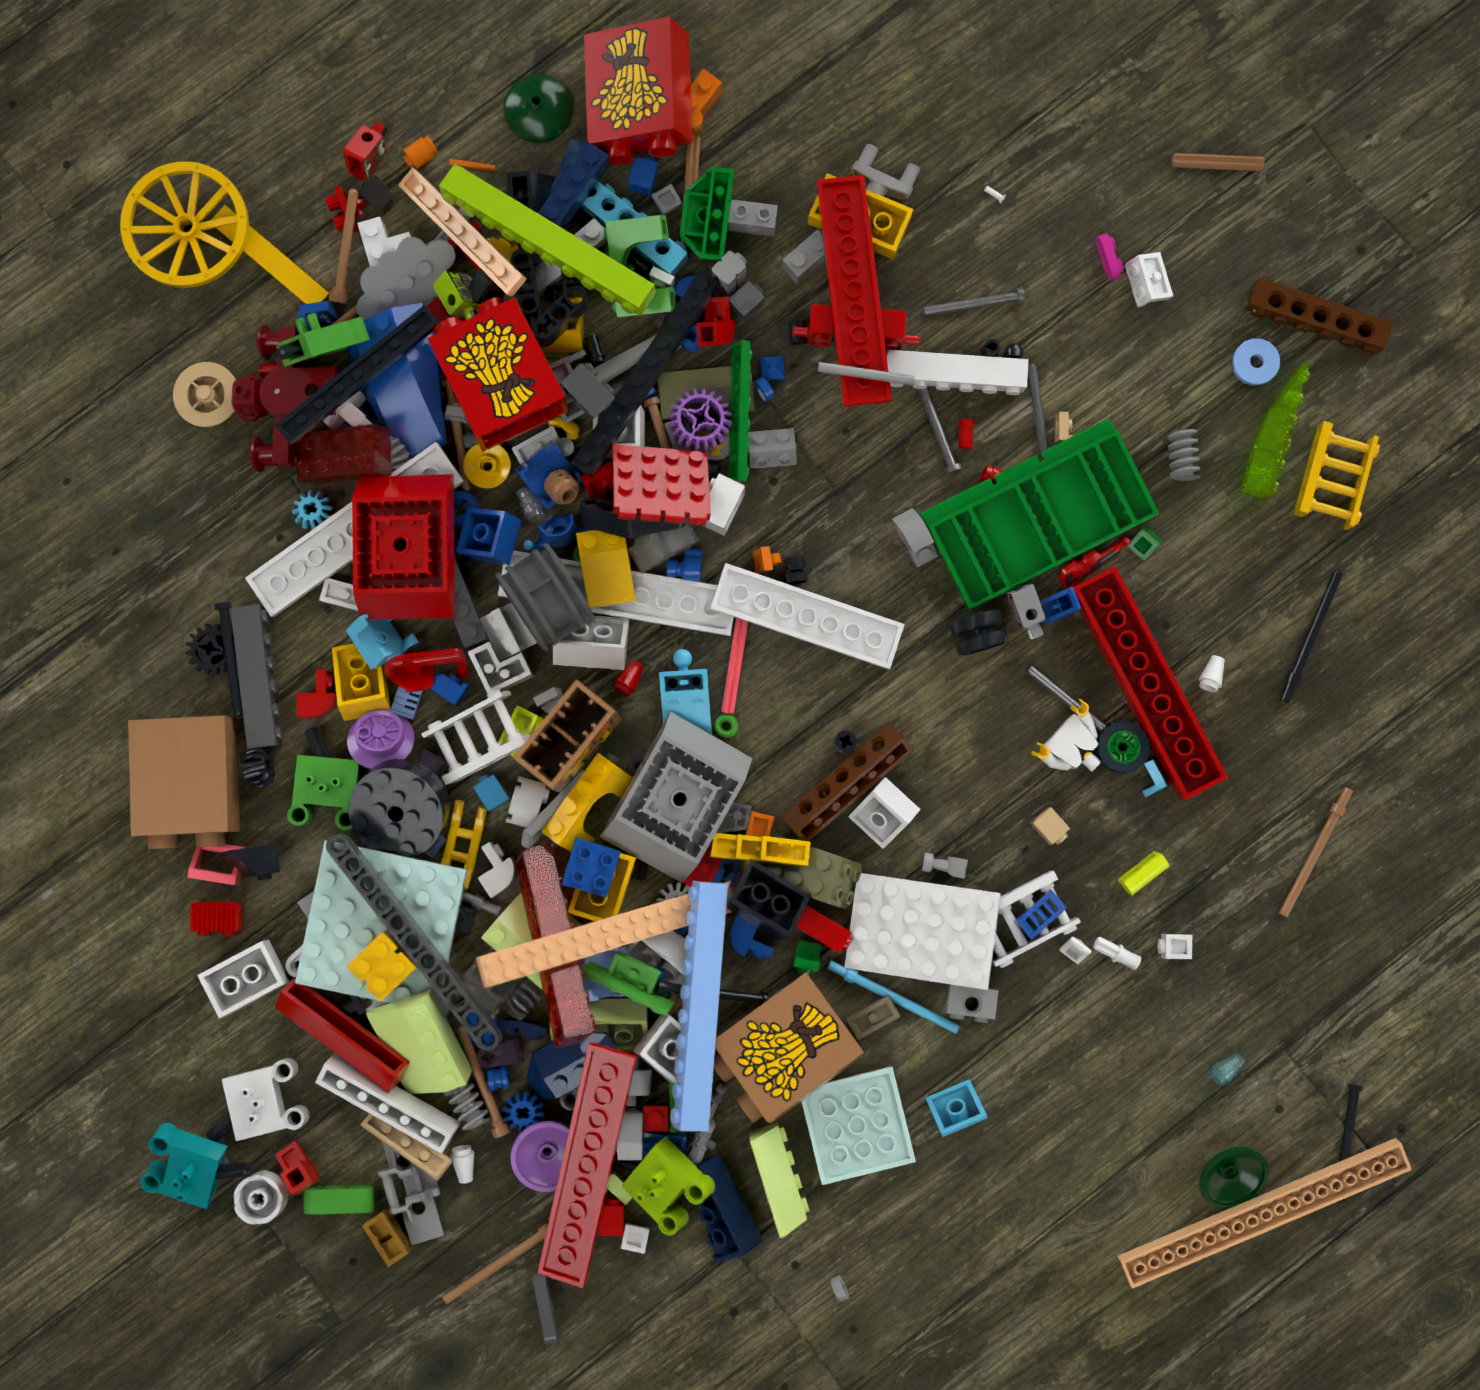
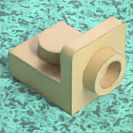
M1059 412L1055 416V445L1074 436L1068 435V433L1072 432V419H1069V412Z

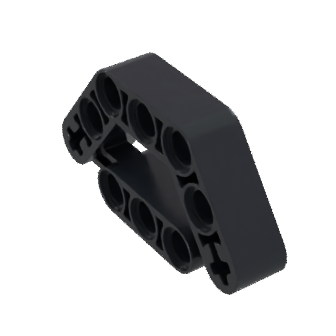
M518 243L519 249L513 252L511 264L527 279L524 283H531L532 285L529 288L523 289L520 287L517 290V302L527 322H531V330L539 346L549 347L587 310L586 287L579 279L569 281V277L561 271L564 293L542 314L532 254L540 258L541 256L535 252L532 254L527 252ZM521 261L528 262L525 266H518V263ZM576 297L582 298L579 303L571 302ZM527 305L535 306L531 311L524 310ZM560 313L566 315L563 319L560 320L554 318L557 314Z
M613 489L605 492L606 500L589 497L580 501L583 527L623 538H634L679 529L688 524V519H685L684 524L664 522V517L660 518V522L640 520V515H636V520L618 519V514L613 513Z

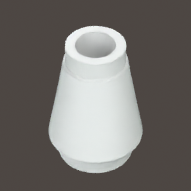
M1216 655L1211 656L1198 679L1201 689L1217 692L1218 688L1222 687L1224 658Z
M460 1145L452 1148L450 1157L453 1161L459 1183L473 1181L474 1151L471 1150V1146Z

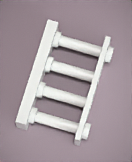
M497 689L487 694L488 699L443 723L439 720L428 725L429 730L422 733L423 738L435 736L449 765V773L442 776L445 785L457 783L520 750L531 736L530 734L521 735L520 732H517L502 701L511 696L510 691L501 692L500 689ZM492 705L495 706L509 736L507 738L508 742L503 745L497 743L482 711ZM473 715L489 746L487 748L488 753L484 755L477 752L463 723V720ZM452 726H455L469 756V763L463 766L461 763L458 764L443 732Z
M1048 871L1000 897L999 914L1003 915L1019 947L1006 953L997 934H995L994 951L998 958L992 960L993 966L997 967L999 965L1000 968H1004L1014 962L1012 958L1061 932L1064 935L1077 929L1076 925L1081 923L1077 917L1069 919L1064 910L1058 916L1061 925L1051 930H1048L1046 927L1039 933L1040 936L1027 942L1021 928L1015 922V917L1011 911L1012 903L1019 900L1028 909L1034 904L1032 900L1033 892L1040 889L1041 892L1046 894L1052 889L1055 893L1053 882L1058 880L1054 871ZM1049 898L1048 900L1051 906L1053 907L1054 911H1056L1058 907ZM1036 911L1032 913L1040 923L1043 922V919Z

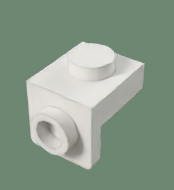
M1161 934V939H1158L1157 945L1161 958L1192 959V935Z

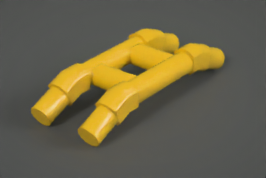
M456 800L440 864L451 866V860L465 863L464 869H468L464 890H468L485 827L487 808L483 805L478 806L474 830L460 828L464 801ZM457 837L471 840L468 854L454 851Z

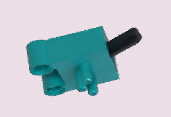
M163 1123L158 1127L148 1144L150 1150L156 1155L162 1156L169 1153L168 1163L166 1164L159 1160L153 1161L141 1177L140 1185L147 1192H158L179 1201L207 1209L216 1194L219 1179L248 1176L251 1173V1165L247 1162L223 1164L227 1150L226 1145L179 1130L170 1123Z

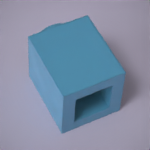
M486 774L477 780L478 785L473 787L489 812L494 811L511 800L497 775L493 774L490 776Z

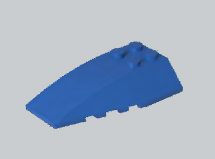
M424 303L389 308L364 319L370 340L348 346L346 352L350 364L420 309ZM433 332L361 389L388 435H392L395 439L399 438L401 444L406 445L405 449L410 452L408 455L410 459L435 442L439 443L440 446L447 444L445 419L441 408L443 396L439 385V378L441 377L440 367H438V362L428 341V337L434 335Z

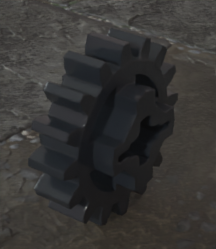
M207 623L205 624V630L197 627L198 634L190 633L189 635L193 641L186 642V645L191 647V650L185 652L186 655L192 656L189 663L192 665L197 664L195 667L197 671H201L204 668V674L207 675L211 673V670L215 675H219L220 668L227 672L224 645L221 638V625L215 624L212 629V626ZM204 647H216L221 651L210 652L204 649ZM198 651H200L203 656L202 660L198 655ZM224 656V658L219 663H217V660Z

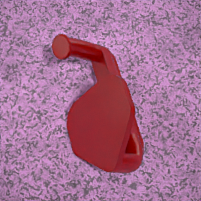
M458 648L410 652L390 658L384 665L387 678L407 692L429 689L435 681L434 665L456 663V676L459 679H467L470 674L463 650Z

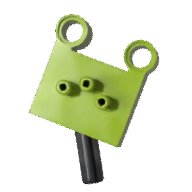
M667 1137L658 1142L642 1160H618L617 1152L615 1153L613 1165L633 1171L622 1184V1187L658 1223L659 1229L665 1235H674L689 1221L688 1212L685 1208L673 1205L684 1191L687 1200L695 1205L702 1203L715 1191L713 1179L703 1174Z

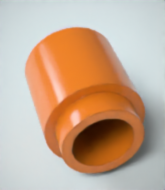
M428 136L425 138L421 137L403 150L405 155L402 158L409 168L414 166L416 169H419L432 160L438 150Z

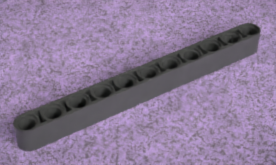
M345 834L329 837L326 842V850L423 976L476 1044L485 1051L494 1049L501 1042L502 1033L353 840ZM337 839H341L344 842V849L341 852L337 851L334 846ZM352 858H356L359 862L357 871L352 870L349 866ZM367 877L372 878L374 881V888L372 890H368L364 885ZM382 896L389 900V907L387 909H383L379 905V900ZM396 916H401L404 919V927L401 929L397 928L394 924ZM411 935H415L419 939L420 943L417 948L412 947L409 943ZM426 954L433 956L435 960L433 967H429L424 963V956ZM440 974H446L449 977L450 983L448 986L440 984ZM455 993H460L464 996V1005H457L455 1003ZM470 1013L479 1015V1024L475 1025L469 1021ZM485 1032H490L495 1036L493 1044H489L484 1040Z

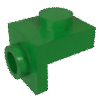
M805 940L798 941L793 960L794 967H798L797 971L811 974L812 971L818 972L819 956L822 948L820 944Z

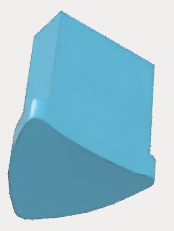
M1156 757L1147 761L1145 766L1155 784L1142 791L1145 797L1170 784Z

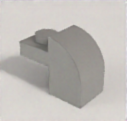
M913 508L892 519L897 533L906 544L916 567L938 557L929 530Z
M635 1108L625 1110L617 1144L618 1160H642L644 1110H637Z

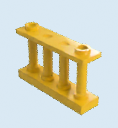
M1323 421L1316 429L1293 515L1303 517L1314 510L1345 519L1343 529L1349 530L1358 525L1361 519L1362 512L1359 509L1373 458H1376L1380 449V445L1377 444L1379 436L1374 435L1367 440V443L1335 435L1331 431L1333 423ZM1332 443L1363 452L1361 465L1328 457V454L1325 453L1327 445ZM1328 466L1358 475L1355 487L1352 488L1322 479V476H1319L1321 467ZM1321 488L1352 497L1349 509L1345 510L1317 502L1313 498L1315 489Z

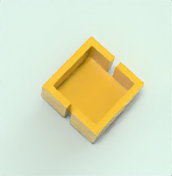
M388 930L382 932L346 966L360 982L365 980L368 982L365 987L379 1002L386 999L418 969L405 951L397 955L395 951L400 949L401 946Z

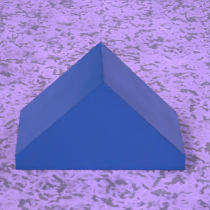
M1073 587L1040 601L1046 618L1041 623L1042 625L1074 614L1081 609Z

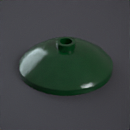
M533 74L521 78L511 86L504 100V116L509 128L519 138L532 143H544L559 137L569 126L573 115V103L567 88L559 80L544 74ZM540 100L541 102L539 105H534L533 101Z
M1250 1147L1226 1149L1215 1155L1202 1170L1199 1179L1200 1193L1208 1204L1218 1209H1229L1258 1197L1269 1179L1270 1170L1268 1162L1259 1151Z

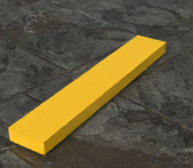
M224 205L211 220L237 214ZM237 224L216 228L229 240L234 241ZM249 225L248 238L243 250L249 257L305 304L323 302L329 298V292Z

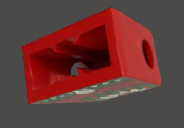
M376 122L372 129L365 125L361 126L343 149L347 172L366 183L371 179L386 152L383 137L388 130L383 124Z

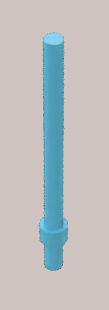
M832 960L827 967L828 970L844 977L843 980L851 984L854 982L882 997L889 995L892 1002L955 1034L960 1025L857 974L858 971L855 969L844 968V966Z

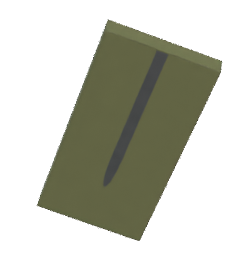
M731 366L663 372L658 378L662 421L670 420L668 419L669 413H674L671 410V405H678L676 398L681 397L684 399L683 393L685 391L692 396V389L694 388L698 394H701L702 388L706 389L705 395H710V392L714 391V399L722 396L723 400L720 405L727 403L729 406L726 411L730 412ZM751 380L749 385V395L751 397L749 412H755L753 383ZM694 404L686 409L689 410V408L697 410L701 408L703 404ZM710 407L709 416H717L716 412Z

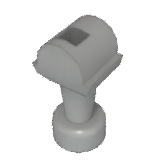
M925 852L922 871L931 872L932 868L945 871L953 877L965 879L968 860L950 856L947 857V860L934 859V854Z

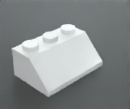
M594 616L595 621L593 622L587 619L584 621V628H578L559 640L557 645H553V665L624 670L629 619Z
M672 930L633 942L626 949L627 955L649 966L665 969L664 982L684 985L685 975L683 974L682 967L684 960H686L687 950H685V938Z

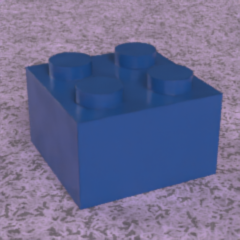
M468 507L456 553L473 561L510 565L521 520L505 511Z

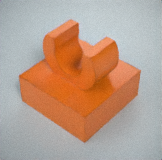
M769 546L760 547L753 551L756 574H766L773 570V565L781 563L780 553L771 554Z

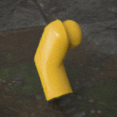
M561 416L549 421V428L551 426L563 428L567 432L568 439L576 440L579 437L580 427L574 420L564 423Z

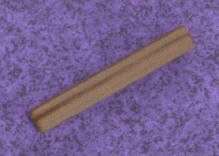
M1174 153L1171 164L1172 167L1262 171L1265 160L1263 157Z

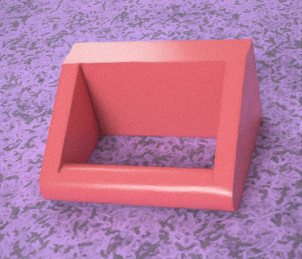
M225 844V846L196 847L187 878L241 885L243 873L235 867L232 874L200 869L204 850L222 853L246 847Z

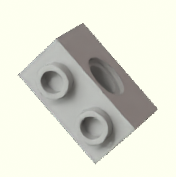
M731 199L728 231L774 237L778 205Z
M948 984L945 1012L950 1013V1018L964 1020L965 1016H972L976 1022L988 1023L989 1019L995 1020L998 990L992 988L984 990ZM969 997H975L977 1000V1006L972 1010H968L965 1007V1001Z

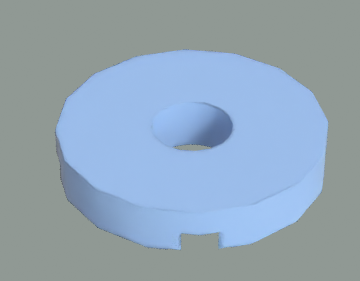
M1252 338L1243 342L1235 350L1232 357L1233 371L1241 382L1250 386L1265 384L1277 374L1280 367V356L1277 349L1270 342L1264 339ZM1251 357H1258L1262 363L1261 367H1253L1250 363Z

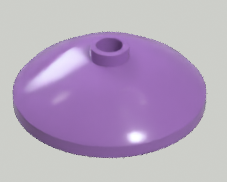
M542 1121L528 1126L517 1136L511 1150V1165L514 1174L521 1183L530 1189L540 1192L556 1191L570 1129L568 1126L555 1121ZM549 1147L551 1151L545 1153L543 1149Z

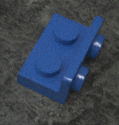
M328 301L299 305L300 313H297V319L304 318L308 331H311L307 319L309 314H316L320 326H328L332 324V321L338 320L337 311Z

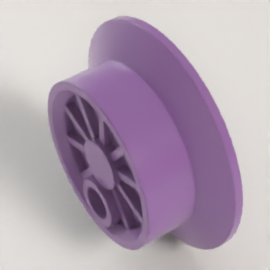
M384 709L372 710L362 715L350 728L347 737L348 750L358 764L369 769L391 759H403L404 761L413 749L414 731L405 717Z

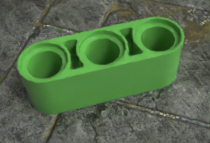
M372 1185L311 1186L303 1191L304 1214H352L374 1211V1186Z

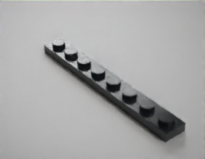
M423 305L274 426L292 446L434 331L435 326L440 322Z

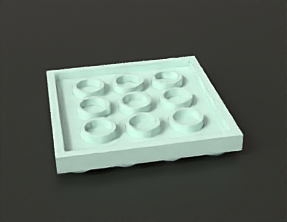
M892 1066L829 1081L802 1101L822 1185L916 1162Z

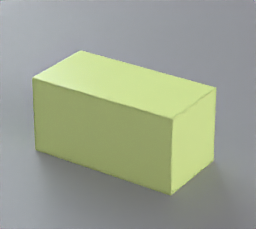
M614 1171L610 1175L607 1189L626 1205L632 1199V1196L622 1187L625 1180Z

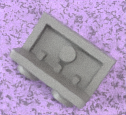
M794 428L748 432L750 468L797 464Z

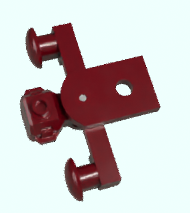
M266 324L260 326L256 336V344L261 357L269 360L271 355L277 352V343L300 335L297 327H280L279 332H271ZM278 357L277 368H273L263 381L257 375H245L244 378L233 382L232 407L244 422H256L259 418H263L270 413L274 416L275 425L309 398L308 390L311 387L317 386L319 390L338 374L339 369L336 366L306 367L305 361L284 367L283 361ZM336 410L330 415H336ZM275 426L273 430V445H264L261 437L254 438L249 450L253 468L257 472H263L265 466L294 468L295 448L301 449L302 438L291 446Z

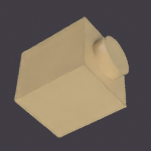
M1051 807L1046 808L1030 823L1049 845L1054 843L1058 845L1068 837L1066 832L1070 828Z

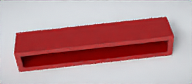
M295 977L280 991L275 1008L389 1093L403 1079L410 1062L309 986L295 983Z

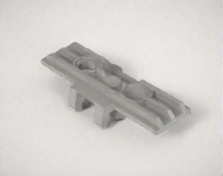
M382 1142L389 1168L377 1173L383 1181L390 1206L388 1210L389 1215L402 1212L411 1245L444 1236L434 1200L435 1196L440 1195L437 1181L413 1163L408 1167L402 1166L399 1162L400 1154ZM393 1173H397L399 1179H403L407 1194L405 1197L406 1203L399 1205L391 1177ZM422 1201L425 1204V1211L417 1214L413 1211L412 1204Z

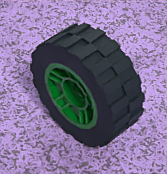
M1118 721L1107 725L1099 732L1096 740L1098 745L1095 748V752L1097 753V758L1102 763L1101 765L1104 768L1106 767L1108 771L1118 774L1138 770L1149 757L1150 741L1146 736L1147 733L1138 724L1135 725L1130 721ZM1122 742L1125 746L1128 747L1123 752L1120 751L1118 748L1119 744Z

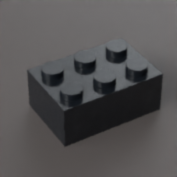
M750 859L740 863L728 887L726 908L775 938L783 940L791 938L811 895Z

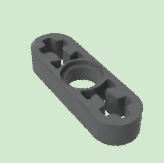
M534 1274L533 1282L545 1344L559 1343L548 1277Z

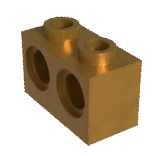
M388 1207L368 1219L362 1225L387 1267L409 1254L413 1249L395 1217L389 1215Z

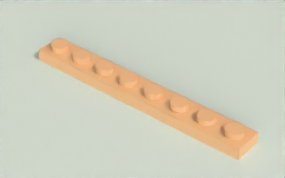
M413 167L398 184L401 189L507 295L512 297L527 279L453 205L444 201L442 194L418 170Z

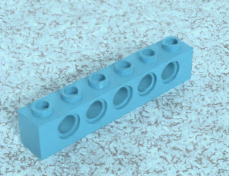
M598 182L593 189L597 193L592 197H587L580 207L593 219L595 218L603 227H606L605 222L647 217L643 212H636L631 202L626 198L620 199L616 196L615 190L607 183L603 185ZM606 204H613L615 206L611 211L603 209ZM670 238L643 242L632 249L654 267L672 276H675L688 261L687 248L681 242H674ZM660 247H667L669 249L664 255L656 252Z

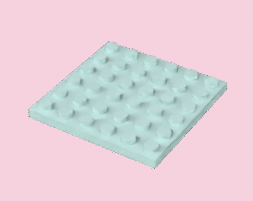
M325 840L295 983L377 1000L365 987L368 982L366 980L360 982L346 966L375 938L388 929L326 850L327 840ZM334 843L337 851L341 852L344 849L343 843ZM358 847L441 955L449 962L468 869ZM352 858L349 862L350 868L354 871H357L359 868V862L356 858ZM367 877L364 881V885L368 890L374 888V881L370 877ZM384 896L379 900L380 907L383 909L389 907V900ZM401 916L395 917V926L400 929L404 927V919ZM415 935L409 937L410 945L417 948L420 943L418 937ZM401 947L400 949L396 950L395 952H396L397 955H398L400 952H402V951H404V950H403L402 947ZM429 954L424 956V963L429 967H433L435 963L433 956ZM417 969L382 1002L392 1003L432 989L439 1005L441 997L420 970ZM440 974L439 982L443 986L446 974Z

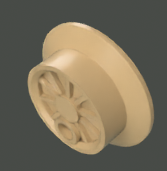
M201 362L185 369L175 383L173 390L174 405L180 416L195 426H217L225 422L234 413L231 400L232 385L236 379L229 370L217 363Z

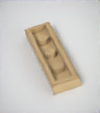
M370 1113L361 1123L364 1129L436 1181L441 1178L453 1162L445 1154L437 1152Z

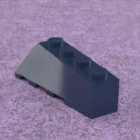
M571 139L548 198L538 214L565 229L609 168V155L589 142Z
M716 1154L703 1159L696 1166L703 1174L710 1176L715 1183L714 1193L700 1203L701 1210L699 1213L701 1222H705L709 1234L706 1235L708 1245H713L715 1254L712 1256L715 1264L744 1256L763 1242L736 1185L725 1167V1163L720 1155Z

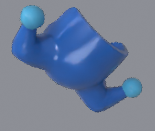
M572 514L568 516L552 515L543 525L539 524L540 537L534 543L527 540L524 542L523 547L526 550L533 551L537 549L540 552L543 550L542 544L547 542L551 548H564L573 541H577L576 533L593 531V529L577 525Z

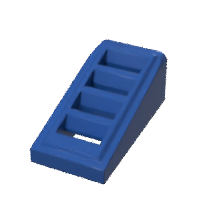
M1051 889L1017 917L1015 922L1030 939H1033L1067 907ZM1049 898L1058 907L1056 911L1046 902ZM1042 904L1051 914L1047 917L1039 908ZM1036 911L1044 921L1040 923L1032 913ZM1028 917L1036 925L1034 929L1026 922Z

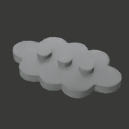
M407 237L399 243L397 251L387 250L383 252L379 257L378 266H370L361 274L360 283L364 294L358 299L356 305L359 317H363L364 320L393 307L424 303L425 306L430 304L433 298L438 296L432 285L454 263L455 250L453 246L443 239H435L425 244L420 238Z

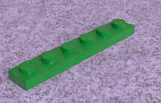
M740 340L732 344L730 412L732 415L730 421H732V425L729 428L728 478L738 483L746 482L749 475L747 455L750 450L748 442L750 419L748 416L751 405L749 385L752 380L750 372L752 350L750 349V341Z

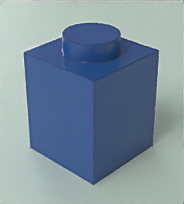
M647 156L635 157L628 181L629 191L651 196L659 171L658 162Z

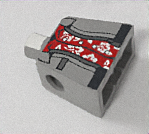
M1024 583L1003 593L1017 627L1026 628L1030 639L1042 636L1043 631L1039 622L1046 620L1034 585ZM1029 610L1030 615L1026 618V612Z

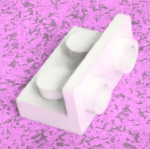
M1160 252L1138 255L1125 263L1138 307H1143L1149 302L1168 300L1173 297Z

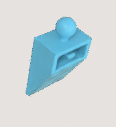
M685 649L677 650L673 655V662L679 671L659 672L663 723L668 714L672 712L712 735L707 669L688 670V666L692 662L691 653ZM694 677H699L701 679V683L699 686H694L692 684V679ZM672 678L677 680V686L674 688L668 685V681Z

